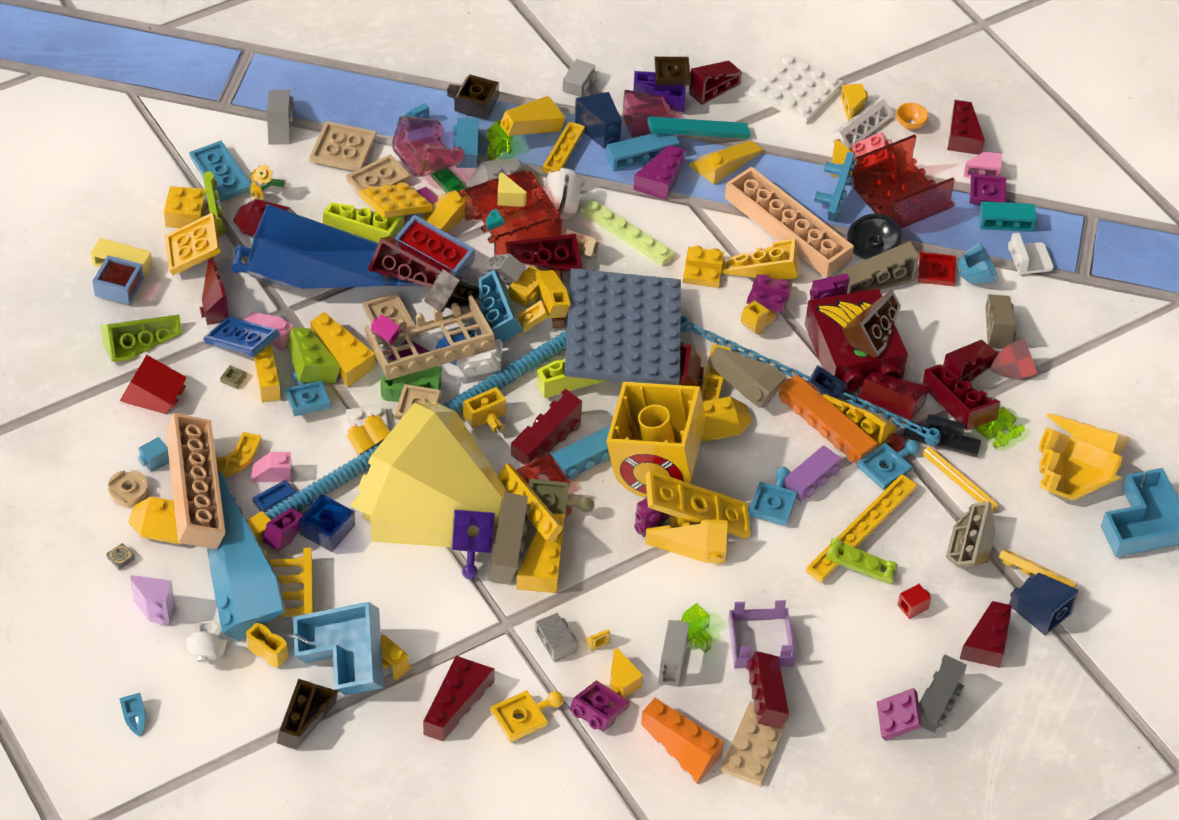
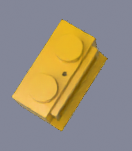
M381 634L382 667L389 668L392 665L393 679L397 681L412 668L409 664V655L385 634Z

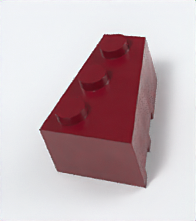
M729 60L691 68V85H689L688 94L703 105L740 85L742 71Z
M954 100L947 150L979 155L983 151L985 139L973 104L968 101Z
M981 339L947 353L943 366L959 375L961 381L971 382L991 368L998 352Z
M871 372L864 380L859 398L911 421L923 408L930 387Z

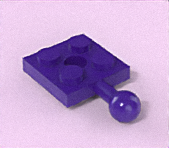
M454 510L451 550L467 551V564L462 568V575L465 579L472 580L478 574V569L474 565L475 552L492 553L495 513ZM470 526L477 527L478 534L476 537L468 535V528Z

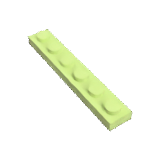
M591 198L580 207L581 214L659 265L663 266L674 257V251Z

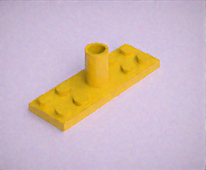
M648 471L645 474L648 508L671 515L670 523L674 528L682 527L683 523L688 522L690 525L693 522L701 524V520H728V534L744 539L751 536L747 502L657 472Z

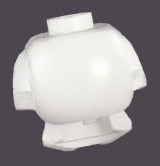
M201 622L194 625L195 632L190 637H186L187 649L192 658H195L197 662H209V660L222 656L227 640L219 638V633L222 630L221 625L215 622Z

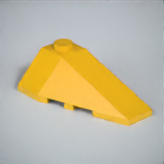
M455 190L441 194L437 198L438 201L432 203V211L425 212L422 219L448 233L469 214V198Z
M701 520V524L690 525L688 522L683 523L682 527L676 528L670 525L646 529L645 544L704 563L725 564L728 520Z

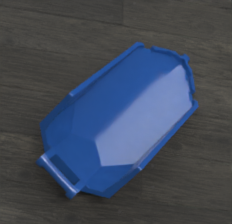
M269 204L265 207L251 248L242 245L237 246L234 251L236 255L235 260L231 265V270L234 273L243 272L251 277H258L272 284L300 289L424 286L411 281L400 280L396 277L367 271L377 248V242ZM244 256L248 257L247 264L242 262Z

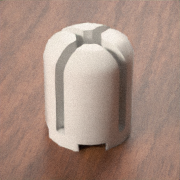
M560 168V171L553 173L550 171L547 175L543 209L549 217L555 219L557 209H559L558 220L571 219L577 213L582 179L580 181L575 171Z

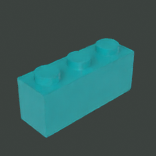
M981 202L979 210L980 229L1034 231L1036 223L1035 204Z

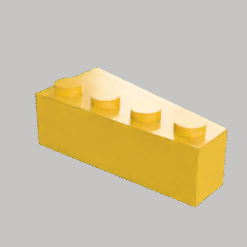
M323 312L310 321V328L341 366L338 376L343 379L347 388L375 369V353L327 313Z
M552 513L564 527L565 514ZM564 528L553 543L546 541L537 530L517 574L516 590L557 593Z

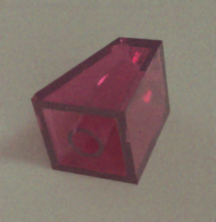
M624 90L622 116L631 139L652 134L647 122L648 117L674 118L673 115H670L669 104L665 102L663 96Z

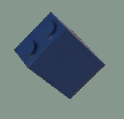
M609 92L575 99L574 123L585 126L584 133L602 148H606L607 144L620 141L622 119Z
M1037 573L1034 577L1030 576L1027 578L1023 586L1020 588L1016 587L1011 592L1009 604L1012 605L1013 610L1045 636L1072 614L1079 590L1044 574Z

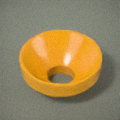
M904 103L898 107L896 118L902 126L912 130L925 125L928 112L920 104ZM913 120L915 124L907 123L906 121Z

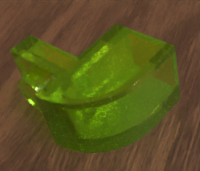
M499 120L487 129V143H489L488 159L492 161L501 156L503 152L510 154L513 149V136L507 135L501 127V121Z
M695 603L683 613L681 621L689 623L687 643L692 641L696 648H700L706 653L711 649L713 639L705 631L709 628L710 615Z

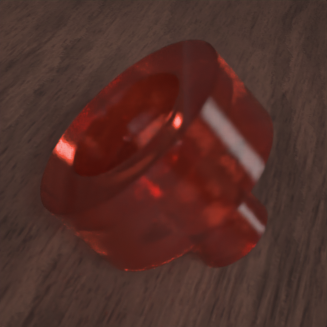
M892 433L887 436L885 443L895 452H899L905 448L906 440L902 434Z

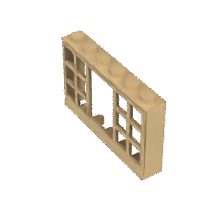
M472 295L468 296L469 310L460 312L459 305L453 303L451 305L452 315L443 317L442 312L434 309V320L425 322L423 314L418 313L416 315L417 325L407 327L405 319H399L398 325L402 332L396 340L405 338L408 344L396 348L394 345H389L391 348L389 350L381 351L379 345L386 342L377 336L374 337L370 327L366 325L367 342L375 353V357L386 379L391 380L496 349L494 333ZM474 318L477 324L464 327L462 321ZM458 323L460 329L447 332L445 326ZM441 328L450 346L418 355L409 336ZM478 328L481 329L483 334L470 338L467 332ZM463 333L466 338L465 340L455 343L452 341L450 336ZM411 349L413 355L400 358L398 351ZM393 353L396 360L387 362L384 356Z

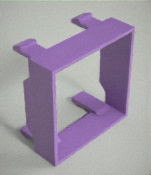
M776 600L774 609H745V602L734 603V610H729L728 616L734 669L747 668V662L749 658H752L750 657L751 646L740 647L739 658H737L734 621L785 619L788 645H782L781 653L778 657L780 667L794 666V640L788 608H785L786 600Z

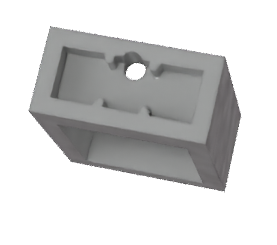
M680 620L668 621L660 661L658 684L679 687L689 623Z

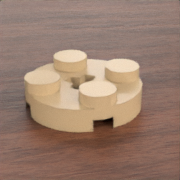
M131 470V472L119 471L108 482V492L111 500L119 505H123L125 508H131L134 504L141 502L149 492L146 477L136 470ZM125 486H132L129 490L124 489Z

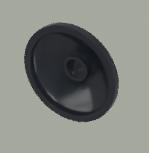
M884 214L864 215L854 221L847 232V241L854 246L853 253L865 260L899 246L902 237L898 223Z

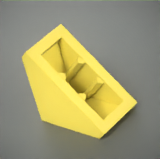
M501 172L498 183V205L524 207L526 205L527 192Z

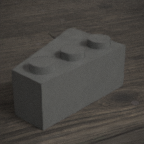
M946 654L942 658L939 671H935L931 685L925 690L919 702L922 726L934 733L939 726L943 727L947 719L945 714L947 711L951 712L956 703L955 697H960L965 687L962 685L967 664Z

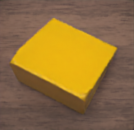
M607 629L585 638V642L590 650L609 644L610 630Z

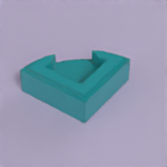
M497 209L492 210L486 219L487 230L504 225V219Z

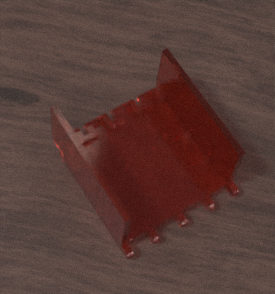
M915 134L856 157L851 181L854 185L853 189L875 214H884L891 217L898 223L900 229L955 206V203L951 201L955 179L952 177L936 184L934 179L928 180L924 176L926 173L924 168L918 169L915 166L917 160L913 158L917 137Z
M522 170L506 175L527 192L526 205L524 207L498 205L499 178L459 191L460 197H465L466 221L472 219H481L484 225L481 226V231L483 233L489 231L491 234L487 240L490 244L494 243V256L507 254L505 242L562 235L561 215L532 171L526 172ZM497 209L504 219V225L487 230L486 219L492 210Z

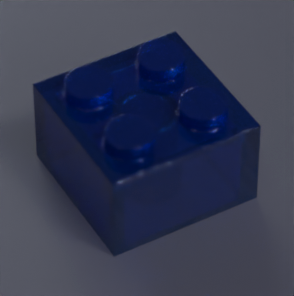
M321 494L298 520L299 535L333 552L354 528L355 511Z

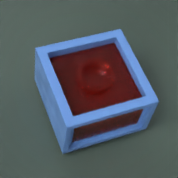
M107 255L92 281L94 295L130 305L144 280L142 264Z

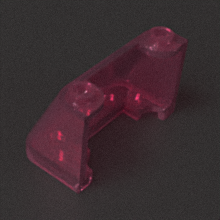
M399 116L392 148L413 176L424 177L460 164L464 159L465 152L460 146L450 149L441 142L440 139L444 134V128L438 120Z

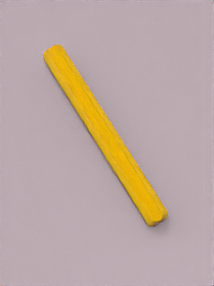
M928 446L924 449L923 456L979 503L990 501L992 512L998 508L996 501L933 448Z

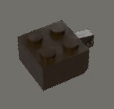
M469 74L461 86L450 84L447 88V96L454 99V111L487 120L499 98V82Z

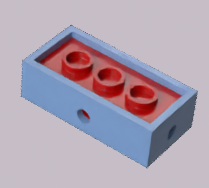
M416 215L412 216L395 237L396 240L451 269L452 273L463 276L475 261V248Z

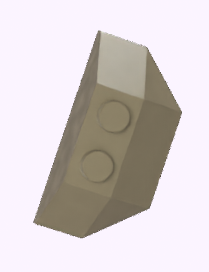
M990 501L971 504L968 508L969 510L953 526L946 558L955 566H974L989 561L996 532Z

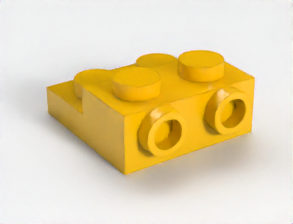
M699 245L688 247L682 283L719 288L724 252L718 248H712L711 250L703 249Z

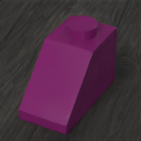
M293 508L288 509L266 524L263 543L279 552L291 544L307 517Z

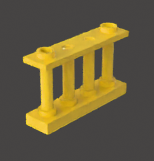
M303 548V556H299V558L269 559L268 561L272 567L300 566V568H303V573H300V575L277 576L279 584L300 583V585H304V589H300V591L281 592L283 600L304 601V606L285 609V612L277 617H295L313 613L311 548ZM263 550L264 553H265L264 556H265L266 560H268V559H267V550Z

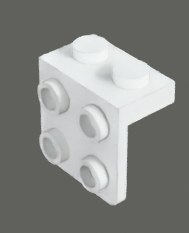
M1020 233L1012 234L1011 241L1008 242V249L1019 275L1053 270V264L1044 243L1023 244Z
M496 339V349L459 359L456 365L466 378L500 371L503 342L501 339Z

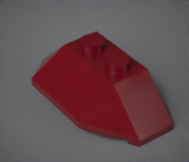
M254 199L238 209L233 222L243 234L254 236L267 204L292 213L295 212L287 206Z
M680 342L679 385L700 387L701 390L702 381H699V378H703L704 367L700 366L701 358L691 345Z

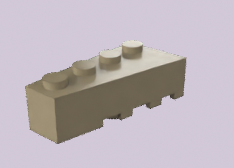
M911 241L841 270V275L848 274L850 278L847 294L877 288L882 290L915 281L919 255Z

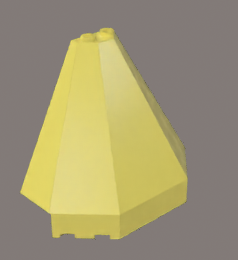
M437 402L414 403L371 455L368 462L371 464V467L367 474H363L358 486V490L361 492L352 501L351 507L361 511L362 518L371 523V542L451 547L454 510L495 513L494 543L496 529L499 527L497 526L501 500L504 492H508L456 411ZM470 526L468 528V535L476 537L478 534L477 527Z

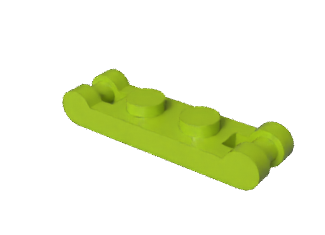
M208 171L204 173L203 180L209 212H213L216 216L219 236H222L226 233L227 229L220 217L223 215L221 205H218L217 200H220L219 192L217 189L215 190L218 183L213 173Z
M838 538L831 539V548L826 554L828 560L881 582L893 583V573L896 572L898 566L896 562L886 561L843 543Z

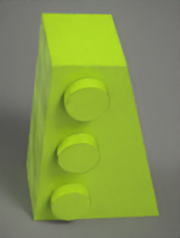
M292 327L286 345L298 381L312 383L322 380L323 383L335 384L341 368L338 362L310 328Z

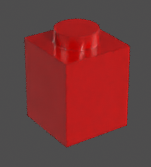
M919 583L901 592L897 605L908 619H911L929 609L931 596Z

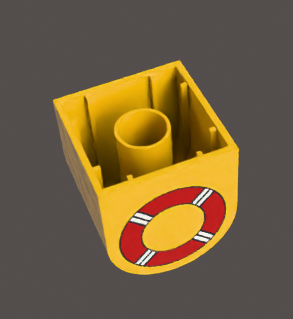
M623 382L606 442L614 476L625 489L645 498L647 496L645 474L648 471L691 483L706 424L700 387Z

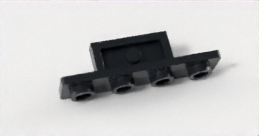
M928 414L925 425L915 423L928 429L936 428L939 430L941 438L939 444L935 446L974 457L978 456L981 440L963 436L965 423ZM908 428L904 429L903 438L927 444L924 436Z

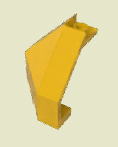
M1045 428L1039 443V451L1042 452V458L1039 460V472L1043 473L1040 488L1073 501L1122 478L1116 475L1122 465V456L1053 429Z

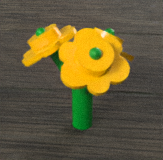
M266 164L259 165L250 173V179L253 180L250 186V193L253 198L258 200L265 199L262 191L270 186H285L284 180L271 179L273 171ZM255 181H258L260 185L264 184V182L267 184L260 187L255 183Z

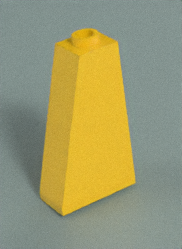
M545 96L505 111L500 125L508 136L561 131L566 117L549 96Z

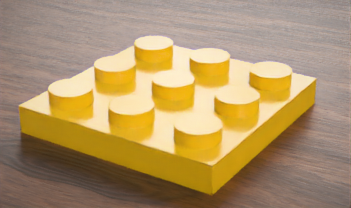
M401 182L398 185H382V187H367L366 189L359 190V197L383 218L432 211L433 205L407 183Z
M213 212L165 235L168 267L172 275L183 272L221 253L217 219Z

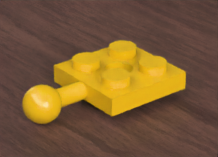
M528 690L491 706L490 712L511 743L546 727L548 721L541 710L550 706L553 708L560 707L564 702V697L562 693L553 691L548 695L547 699L535 703ZM516 713L524 715V718L515 719L513 716Z

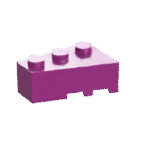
M668 145L634 175L633 190L667 200L684 166L686 150Z

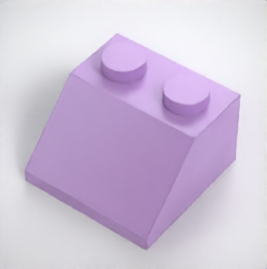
M131 575L130 581L134 602L150 622L169 624L175 606L172 580Z

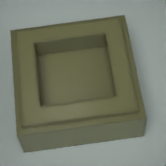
M229 365L220 377V382L237 389L246 378V371Z

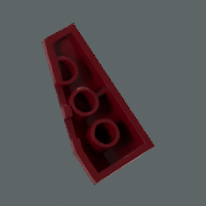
M576 233L505 242L507 254H511L521 263L561 271H570L571 268L583 269Z
M214 257L208 258L202 294L203 307H199L201 318H205L207 325L222 322L228 317L227 297Z

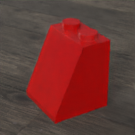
M146 354L120 401L166 414L170 408L174 409L179 399L176 397L184 392L186 388L184 382L187 377Z

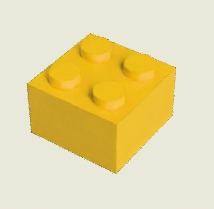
M170 186L164 209L165 226L169 228H182L204 217L208 204L206 190L202 188Z

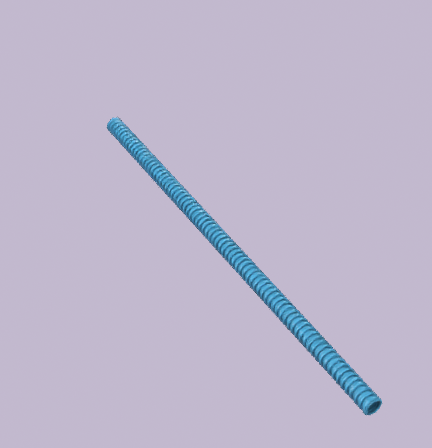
M567 330L520 357L519 360H515L510 365L497 371L496 374H492L482 380V382L469 388L468 391L466 390L450 399L449 402H445L443 406L456 411L459 415L463 412L464 400L495 387L502 389L503 386L512 383V381L525 375L526 372H530L535 367L558 355V353L566 350ZM381 443L373 446L372 449L369 448L367 452L364 451L362 455L359 454L357 458L354 457L352 461L349 460L347 464L344 463L342 467L339 466L337 470L334 469L332 473L329 472L327 476L324 475L322 479L319 478L317 482H313L312 485H308L307 488H303L302 491H298L297 494H293L292 497H288L287 500H283L282 503L273 506L272 510L268 509L267 513H264L272 520L290 508L298 512L299 509L303 510L304 506L308 507L309 503L313 504L324 497L325 494L327 495L330 491H334L335 488H339L340 485H344L345 482H349V479H354V476H359V473H364V470L367 471L371 467V464L368 463L369 459Z

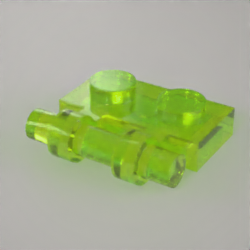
M1003 406L999 409L997 420L975 427V430L988 441L994 437L996 441L993 442V447L998 449L1008 445L1009 441L1013 438L1016 439L1021 436V433L1025 431V427L1022 424L1016 426L1014 423H1016L1017 418ZM1005 429L1008 430L1007 434L1004 435L1002 433Z

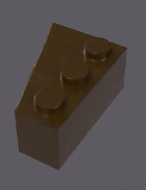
M298 678L279 730L277 744L297 750L336 704L339 691Z

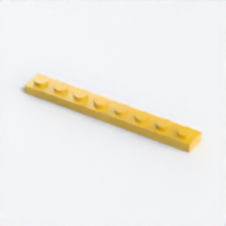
M901 474L837 538L843 543L857 548L916 490L917 484ZM830 545L806 567V573L821 583L840 565L826 558L827 551L831 548Z

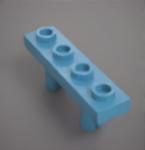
M847 152L844 164L842 165L826 161L824 172L839 175V180L834 194L830 195L816 191L814 202L829 205V221L834 222L836 216H840L842 210L840 203L841 200L845 201L847 194L845 188L846 185H850L852 178L850 172L855 170L857 163L854 160L855 153Z

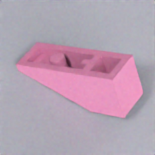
M251 312L243 319L248 322L278 329L280 336L272 341L271 345L282 352L287 348L286 344L294 325L281 317Z

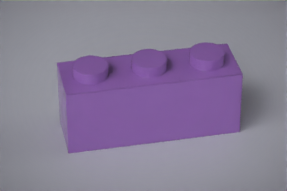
M823 445L785 477L784 488L796 491V499L800 502L807 497L810 498L817 488L823 487L831 476H836L839 473L841 457Z

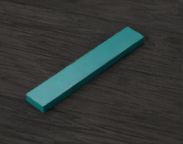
M648 117L647 120L651 133L749 139L751 135L747 123L665 117Z

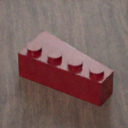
M388 236L380 238L367 271L396 277L400 280H407L432 288L437 274L442 269L450 272L451 269Z
M941 364L925 369L922 385L930 387L928 393L956 421L966 424V431L997 420L1001 403L999 400L990 399L983 390L977 391L972 387L973 384L968 381H961L959 375Z
M456 655L423 720V735L444 741L459 724V720L464 714H467L471 710V706L484 695V691L492 686L495 668Z

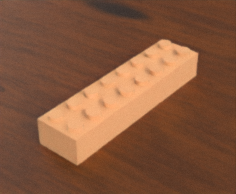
M753 167L748 168L726 183V200L778 241L796 238L798 256L825 278L852 261L854 246Z
M173 413L166 428L178 543L217 549L225 535V526L211 420Z

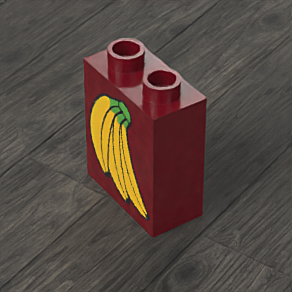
M879 288L808 300L804 325L823 369L846 384L844 389L850 392L861 389L865 378L871 372L898 379H903L908 353L894 322H892L890 328L892 330L891 335L886 338L887 346L878 357H873L852 347L842 330L852 319L882 297Z

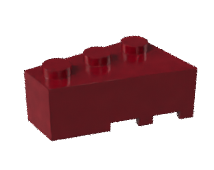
M996 601L990 603L964 643L960 655L961 660L1000 668L1005 651L1012 605Z

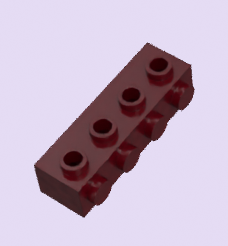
M755 651L752 658H749L747 662V670L749 671V684L752 688L751 696L754 700V713L757 717V723L781 729L789 716L779 657Z

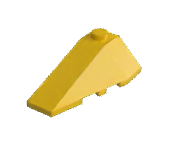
M750 140L701 155L689 163V166L712 184H716L763 153L764 149Z
M796 238L776 241L772 243L773 246L765 249L759 247L753 253H742L724 259L722 274L756 278L757 274L769 275L771 278L778 280L798 278L799 261Z
M823 395L826 400L875 440L877 448L884 443L887 444L894 438L896 425L891 420L832 396Z
M1047 413L1049 419L1076 439L1117 455L1121 454L1130 440L1129 436L1101 428L1098 429L1090 424L1079 423V421Z

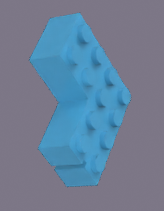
M1164 469L1148 470L1146 474L1144 472L1127 474L1122 490L1131 507L1105 512L1101 523V528L1114 556H1125L1179 545V499Z
M364 602L293 617L294 635L299 637L294 639L295 657L305 663L333 658L335 690L346 696L384 688L378 607L370 602Z

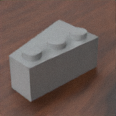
M269 90L267 105L268 145L290 144V122H293L294 96H290V90Z

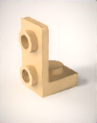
M566 230L565 235L576 233L580 253L596 257L601 242L600 239Z

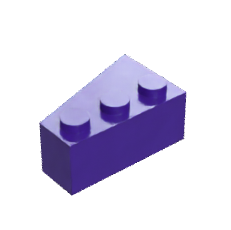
M634 71L633 98L684 113L686 85H656L655 72Z

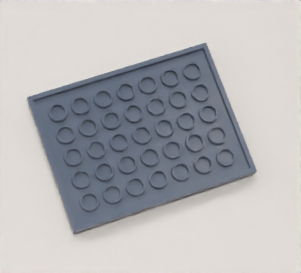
M571 268L569 289L571 305L568 309L564 376L618 382L679 385L681 279Z

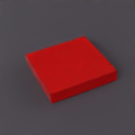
M920 252L918 283L954 286L956 256Z

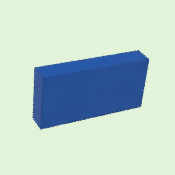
M284 480L253 497L252 502L260 511L267 513L268 509L272 510L273 506H277L278 503H282L283 500L292 497L293 494H296V491Z

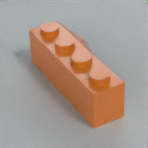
M656 697L642 711L641 725L658 743H661L666 748V752L671 757L673 756L680 763V767L684 771H688L692 779L698 784L722 756L724 742Z

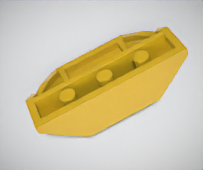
M731 396L703 401L706 424L701 441L706 442L741 435L753 421L748 406Z
M149 497L134 505L128 523L141 538L183 544L178 543L174 500Z

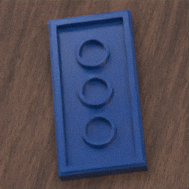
M228 316L204 336L203 339L206 344L255 357L280 336L278 329Z

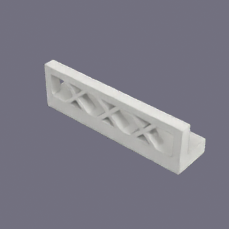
M882 98L873 101L829 136L832 141L840 139L842 144L851 149L855 143L863 140L894 115L885 99ZM881 108L884 109V111H885V113H886L887 116H885V117H881V116H880V109H881ZM869 117L875 118L874 126L869 125ZM858 125L864 127L863 134L857 133ZM847 134L852 135V142L850 144L845 137Z

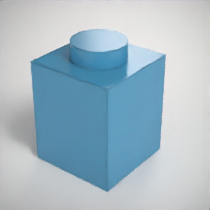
M159 437L139 447V462L143 467L146 466L150 472L169 462L168 447Z

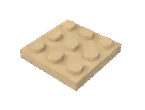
M326 121L310 155V162L357 171L363 168L376 138V131Z

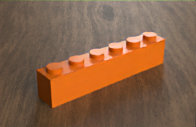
M797 374L781 385L779 391L780 400L793 409L809 426L815 428L823 438L829 440L836 449L844 453L856 465L857 461L877 448L875 440Z

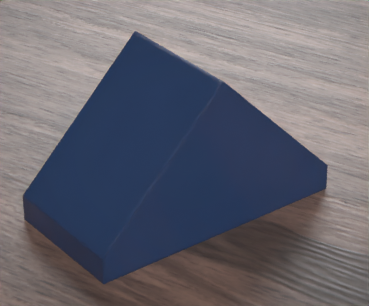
M819 365L816 366L808 380L810 386L815 390L837 399L846 386L844 382Z

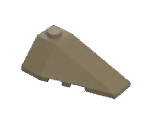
M720 347L715 349L707 361L712 368L758 408L767 407L787 378L785 374L773 365Z

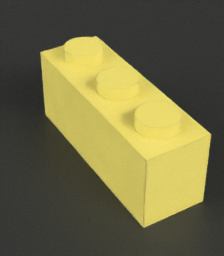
M99 238L91 251L92 265L101 267L105 258L109 255L142 264L145 278L152 266L150 251L112 240Z

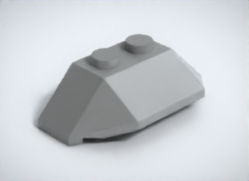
M518 158L481 162L467 182L468 188L472 190L474 196L498 193L499 174L501 172L523 190L541 188L537 172Z

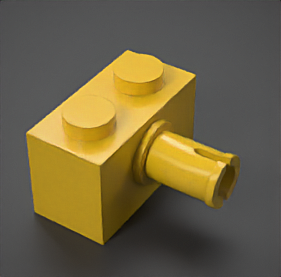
M497 387L463 401V416L472 429L488 423L494 433L503 430L504 425L498 418L506 415V399Z

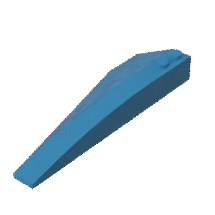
M218 471L225 535L217 549L207 548L222 633L239 642L246 637V631L255 623L267 624L284 613L285 607L279 579L276 573L272 571L270 562L266 560L263 549L259 547L258 539L247 519L243 517L241 508L237 506L236 498L230 493V487L222 472Z

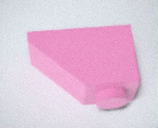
M983 152L966 162L963 177L970 178L971 174L999 177L1002 154Z
M270 452L253 463L251 481L282 482L286 480L291 482V452Z

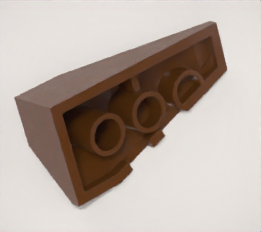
M893 290L887 292L842 329L852 347L873 357H878L886 348V338L891 335L892 330L890 328L892 322L896 321L901 308V304Z

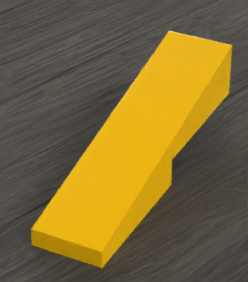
M712 344L710 357L717 347L731 351V348ZM709 364L707 365L701 388L702 401L719 399L724 378Z

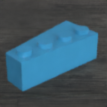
M493 270L479 278L480 311L494 333V339H501L504 343L523 332L524 330L505 282L497 272Z

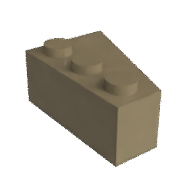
M988 294L985 305L987 344L995 349H1004L1007 345L1015 342L1016 322L1013 312L1014 304L1011 303V298L1007 295Z

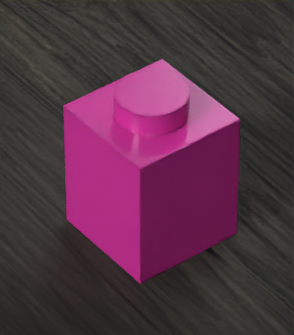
M382 314L371 323L370 330L372 333L391 346L402 332L399 325Z

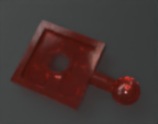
M550 452L517 469V472L528 485L530 479L539 480L538 476L541 474L546 475L548 481L569 483V486L571 484ZM572 507L566 508V516H569L572 513Z

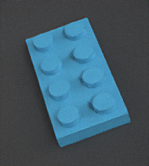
M222 140L189 152L190 159L202 176L208 171L213 173L218 183L215 190L217 189L219 192V202L251 190L250 181Z

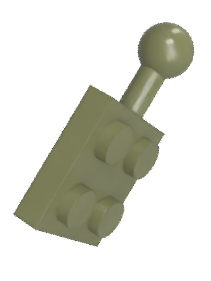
M530 479L529 481L530 488L551 513L565 514L566 517L567 507L580 508L585 513H589L594 509L595 503L590 497H584L581 500L568 499L569 483Z

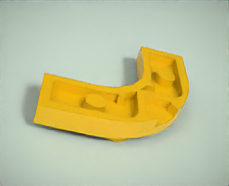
M242 432L233 452L223 457H216L217 471L222 472L223 476L227 477L245 469L253 461L262 441L261 435Z

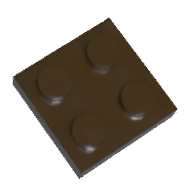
M654 56L656 85H691L689 57Z

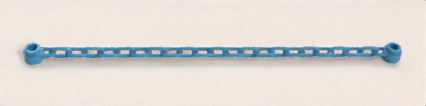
M685 316L680 317V333L686 331L694 332L705 339L725 347H730L728 343L734 345L733 348L730 347L732 351L763 363L770 364L771 361L776 364L775 368L790 377L795 376L791 374L793 371L798 373L797 375L801 378L805 377L808 380L810 376L796 369L789 368L776 360L767 358L731 340H726L711 331L704 330L689 322ZM707 333L713 335V337H708ZM749 352L755 354V356H754V357L750 356V355H749ZM844 391L839 396V399L877 413L880 410L885 412L882 415L883 417L901 427L908 428L924 436L925 442L928 445L935 446L940 442L941 434L936 428L928 429ZM856 400L862 402V405L857 404ZM900 420L907 422L906 425L899 423Z

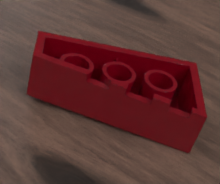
M566 388L561 392L562 397L558 401L553 400L549 404L550 408L544 415L540 413L536 417L532 427L527 426L511 442V456L528 468L531 464L537 463L545 453L552 451L555 445L563 442L569 434L580 428L582 400Z

